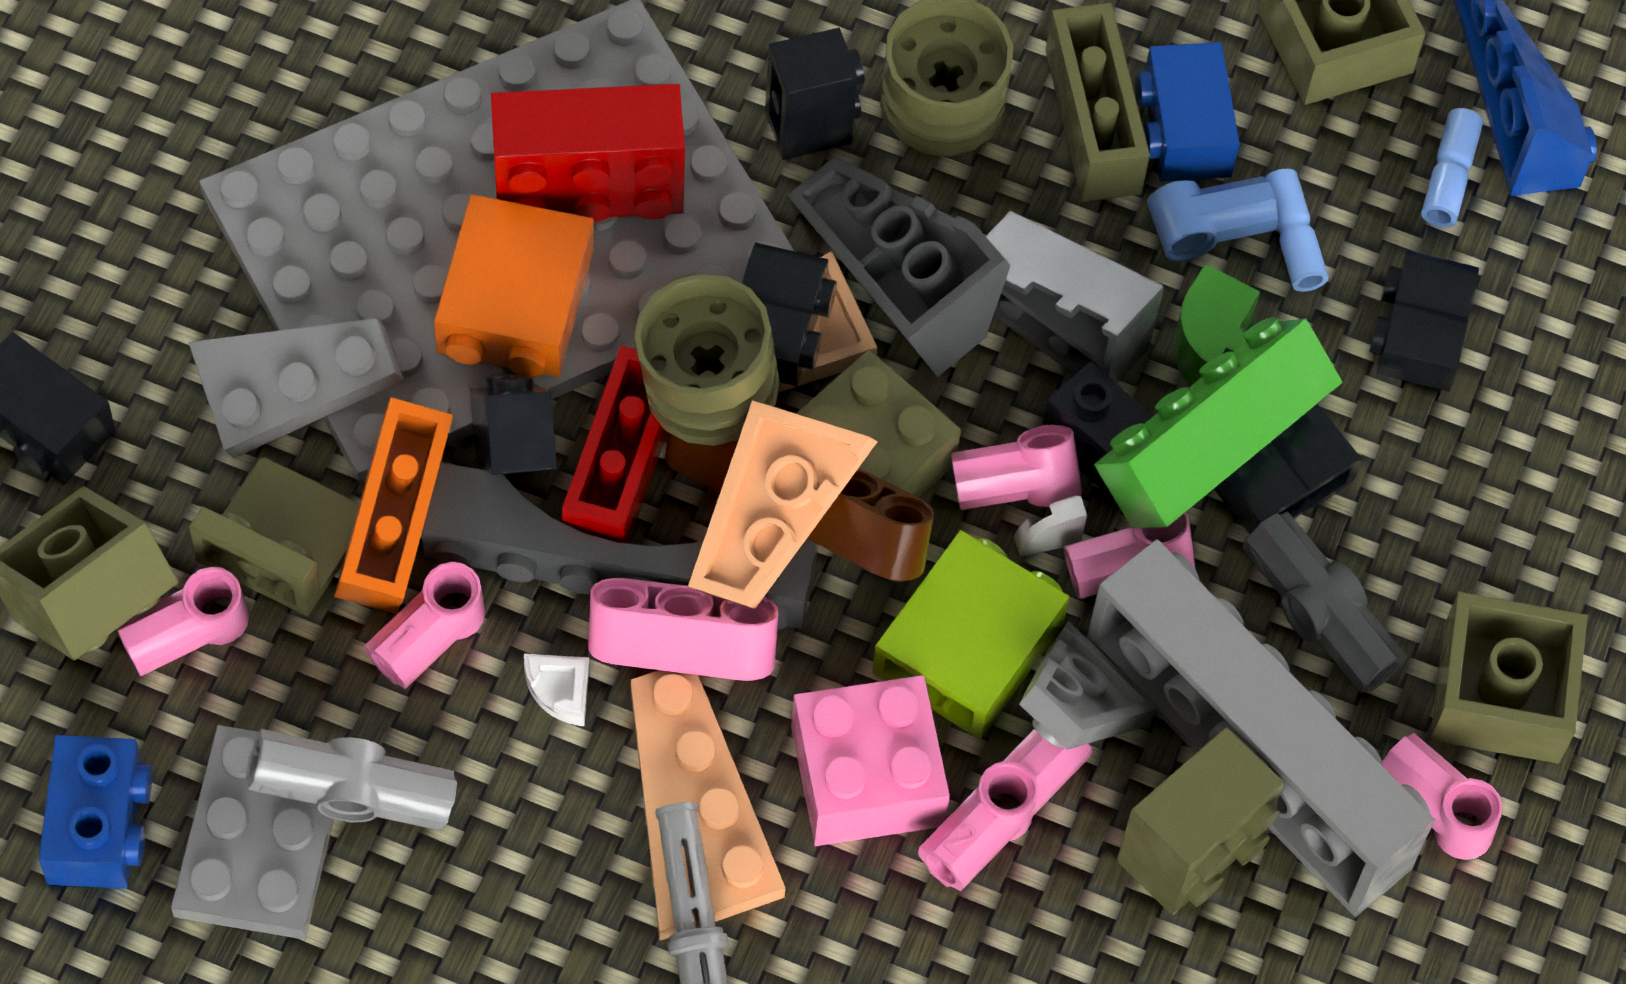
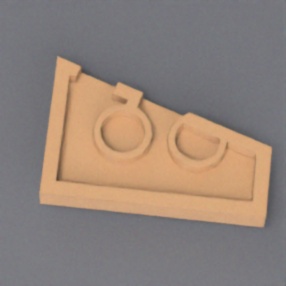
M752 400L688 586L755 609L878 441L866 435Z

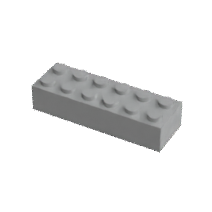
M1157 539L1099 585L1087 639L1160 707L1156 713L1195 753L1227 727L1284 782L1275 806L1280 813L1269 829L1354 917H1357L1412 870L1435 821L1424 798L1413 787L1407 784L1401 785L1382 766V760L1375 748L1361 737L1354 738L1336 720L1335 712L1330 703L1320 693L1314 690L1308 691L1290 673L1289 666L1281 653L1269 644L1262 645L1244 627L1243 619L1237 609L1226 599H1217L1199 581L1195 568L1183 555L1176 552L1172 554Z

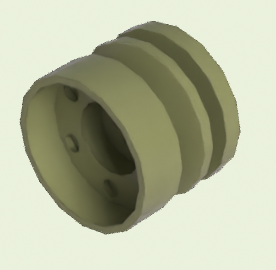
M919 0L897 17L887 34L880 106L887 126L903 144L924 154L951 157L974 151L993 137L1004 117L1014 47L1006 25L990 8L974 0Z
M704 273L675 279L651 296L638 315L634 333L635 345L651 413L665 431L687 443L715 446L739 440L752 400L775 407L780 385L772 330L765 305L751 288L728 276Z

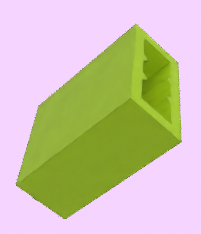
M960 530L875 645L872 673L885 681L924 675L931 710L981 740L1063 626L1070 596L1062 592L1059 584L1048 575L1039 571L1029 572L1008 559L1006 553L994 542L984 538L975 539Z

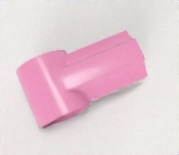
M1043 425L1023 432L1018 437L1017 442L951 453L960 510L1025 499L1035 506L1050 507V504L1056 501L1082 494L1083 489L1074 432L1071 428L1063 425Z
M1186 512L1168 527H1130L1063 546L1065 562L1077 598L1081 599L1097 594L1099 585L1157 539L1172 554L1176 552L1183 555L1195 568L1189 516Z
M448 562L438 565L425 578L422 591L364 645L366 655L394 685L397 684L406 689L456 640L468 638L478 631L485 616L479 577L472 568L463 563ZM452 593L464 594L470 598L467 604L458 609H445L438 605L443 597Z
M208 567L198 570L190 576L182 590L159 600L153 608L133 616L116 630L141 677L208 643L224 645L235 641L244 633L248 626L249 612L237 578L223 568ZM226 598L231 601L228 608L221 613L211 615L201 612L204 605L212 599Z
M1415 733L1408 737L1404 736L1388 752L1382 761V766L1401 785L1407 784L1413 787L1424 798L1429 807L1430 814L1435 819L1431 828L1434 829L1438 845L1445 853L1463 860L1478 858L1488 850L1495 836L1503 807L1500 795L1493 786L1483 780L1467 779ZM1461 812L1471 813L1478 817L1482 825H1465L1458 821L1454 814Z

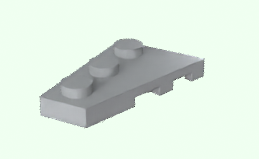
M377 318L189 342L223 449L233 458L404 381L386 327Z
M1069 621L1053 639L1019 703L1034 718L1032 724L1039 735L1051 744L1064 747L1066 750L1143 728L1160 709L1157 704Z

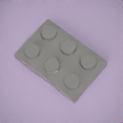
M217 725L171 906L173 917L306 940L334 819L321 814L317 809L318 804L248 790L246 779L248 759L258 732Z

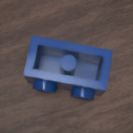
M1222 42L1150 46L1145 71L1136 72L1135 90L1138 107L1148 108L1150 122L1145 123L1144 134L1150 154L1149 159L1156 158L1160 182L1232 177L1240 142Z
M55 735L39 853V862L47 885L128 889L131 865L141 866L144 855V826L136 825L138 803L148 804L152 789L151 764L142 763L136 739Z

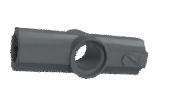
M1288 511L1283 514L1277 512L1270 516L1245 538L1242 549L1281 595L1282 610L1292 628L1307 642L1314 643L1318 641L1360 694L1365 691H1373L1388 681L1404 665L1407 658L1406 654L1367 608L1365 591L1355 574L1340 561L1330 563Z

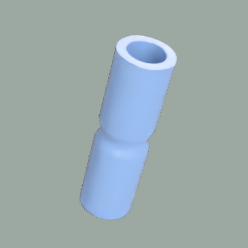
M1456 108L1448 113L1437 153V165L1432 171L1421 211L1422 218L1431 225L1451 227L1457 222L1468 182L1467 171L1472 166L1483 126V118L1473 110Z
M1293 169L1273 171L1266 175L1264 179L1271 182L1276 195L1279 218L1276 230L1280 234L1279 242L1293 289L1300 292L1315 290L1323 286L1329 277L1315 231L1310 226V214L1297 172Z

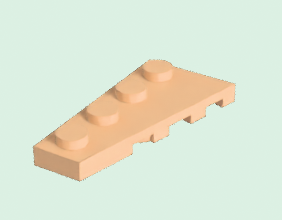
M658 670L631 679V699L649 840L652 881L657 909L659 941L670 938L672 934L676 933L666 879L659 821L655 813L656 809L662 806L683 802H695L698 804L697 815L705 863L708 870L715 922L785 898V885L699 675ZM681 846V847H682V853H683V860H684V866H685V872H686V879H687V885H688L689 896L692 897V896H691V889H690V883H689V877H688V870H687V864H686V858H685L684 847ZM692 915V916H693L694 929H695V928H697V927H696L695 916Z

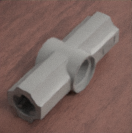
M261 729L255 736L246 771L248 790L318 804V811L328 818L345 822H366L379 817L440 831L447 825L451 809L455 803L457 781H455L453 770L385 756L386 751L382 746L366 739L347 737L332 739L325 743Z

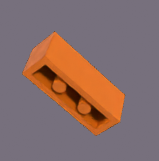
M390 397L383 415L334 594L335 598L397 614L406 593L450 430L452 414Z

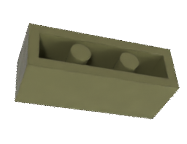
M1112 3L1052 10L1045 51L1081 200L1086 202L1142 194L1150 154Z

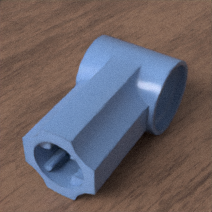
M1263 176L1202 189L1194 181H1175L1158 188L1147 200V205L1165 257L1170 261L1176 262L1196 259L1213 249L1217 242L1275 231L1279 221L1275 192L1271 182L1266 181Z

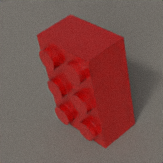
M680 84L491 93L496 199L594 218V222H599L609 217L639 216L644 219H660L669 214H684L685 139Z

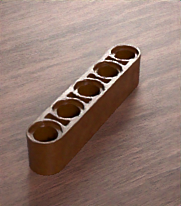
M668 432L665 462L673 470L720 494L738 440L710 446L687 443ZM858 468L807 539L881 577L897 581L913 580L924 573L934 510L924 500Z

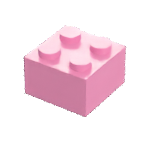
M924 675L794 694L791 729L814 846L940 827L946 819L950 794Z

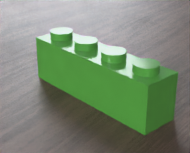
M1270 317L1253 325L1244 333L1243 337L1246 342L1234 352L1223 353L1208 361L1200 369L1199 372L1202 378L1189 388L1178 389L1162 398L1155 406L1158 412L1145 424H1136L1123 430L1111 440L1110 445L1113 449L1097 461L1094 466L1131 528L1168 527L1343 383L1306 318L1278 321L1277 317Z

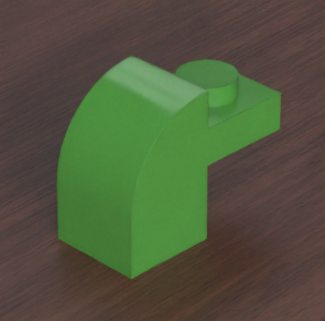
M1207 264L1204 265L1184 298L1173 342L1174 357L1178 369L1191 386L1202 378L1199 371L1203 365L1223 353L1234 352L1246 342L1243 335L1252 323L1260 291Z

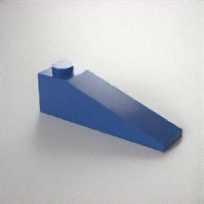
M1454 0L1510 196L1581 187L1589 164L1596 159L1597 145L1592 128L1584 126L1577 102L1503 0Z

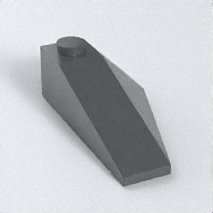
M836 157L829 160L787 195L937 377L986 338L1011 265L973 222L959 215L957 218L945 214L937 210L931 202L918 196L912 198L891 188L885 180Z

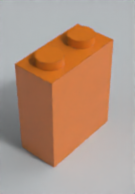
M471 194L434 320L437 353L447 355L450 359L462 364L474 365L483 362L508 367L515 373H524L526 377H538L543 374L560 378L594 252V218Z

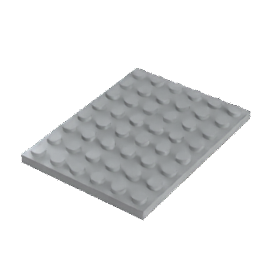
M641 0L624 2L199 181L201 194L275 331L377 318L386 327L404 381L323 418L359 485L366 481L381 422L390 397L452 414L453 418L445 444L446 447L474 434L470 389L486 387L485 376L515 373L508 367L483 362L474 365L458 363L447 355L438 354L436 351L434 320L470 195L496 199L491 93L680 84L685 139L684 214H669L660 219H644L639 216L609 217L602 221L594 222V252L561 376L558 378L542 374L538 377H532L534 384L551 391V400L610 374L620 345L636 349L634 333L640 311L656 291L675 279L704 273L728 276L742 283L755 242L794 251Z

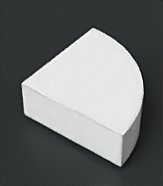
M1072 496L1050 504L1052 515L1034 525L1026 519L1014 535L1019 556L1055 550L1081 542L1087 518L1081 496Z
M524 654L526 683L531 695L539 706L558 720L573 725L585 726L589 657Z

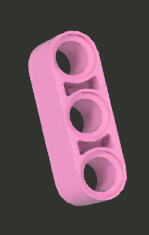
M629 578L605 579L594 584L590 590L588 651L601 662L743 681L765 678L775 668L778 607L766 597H763L758 606L753 609L698 591L689 586Z

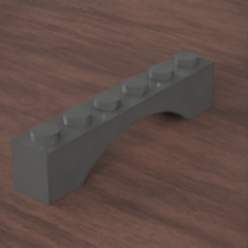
M442 462L440 463L422 530L424 558L434 560L438 565L448 562L463 563L468 567L497 572L503 578L515 582H529L537 579L558 583L565 589L578 594H590L594 584L610 578H629L688 586L704 541L649 546L618 543L586 534L547 515L523 497L503 474L492 475L485 470ZM809 539L805 540L764 596L773 601L778 607L777 630L784 629L787 626L799 629L803 627L818 544Z

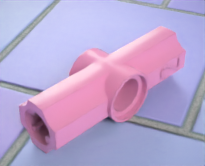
M1034 729L1003 762L995 763L985 770L980 778L979 786L919 847L918 856L926 864L929 872L946 887L950 886L961 892L1009 841L1016 840L1026 833L1031 825L1032 817L1090 758L1092 747L1089 744L1066 750L1064 747L1051 744ZM998 794H1008L1016 798L1021 806L1010 810L1001 809L990 798Z

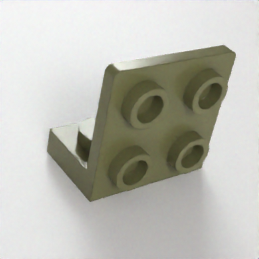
M260 458L222 515L202 506L190 524L189 530L196 562L206 567L223 568L231 572L240 584L308 617L344 561L359 503L268 458Z

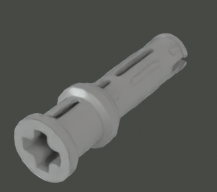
M683 802L657 808L655 813L659 821L666 879L676 931L675 934L670 936V942L667 943L668 952L677 959L680 984H704L700 961L702 962L705 984H728L723 949L729 945L727 934L723 933V928L715 925L708 870L705 863L697 815L698 804L695 802ZM681 846L684 847L685 858H686V864H687V870H688V877H689V883H690V889H691V896H692V897L689 896L688 885H687V879H686V872H685V866H684V860H683V853H682V847H681ZM692 915L695 916L696 927H697V928H695V929H694V923H693V916H692Z

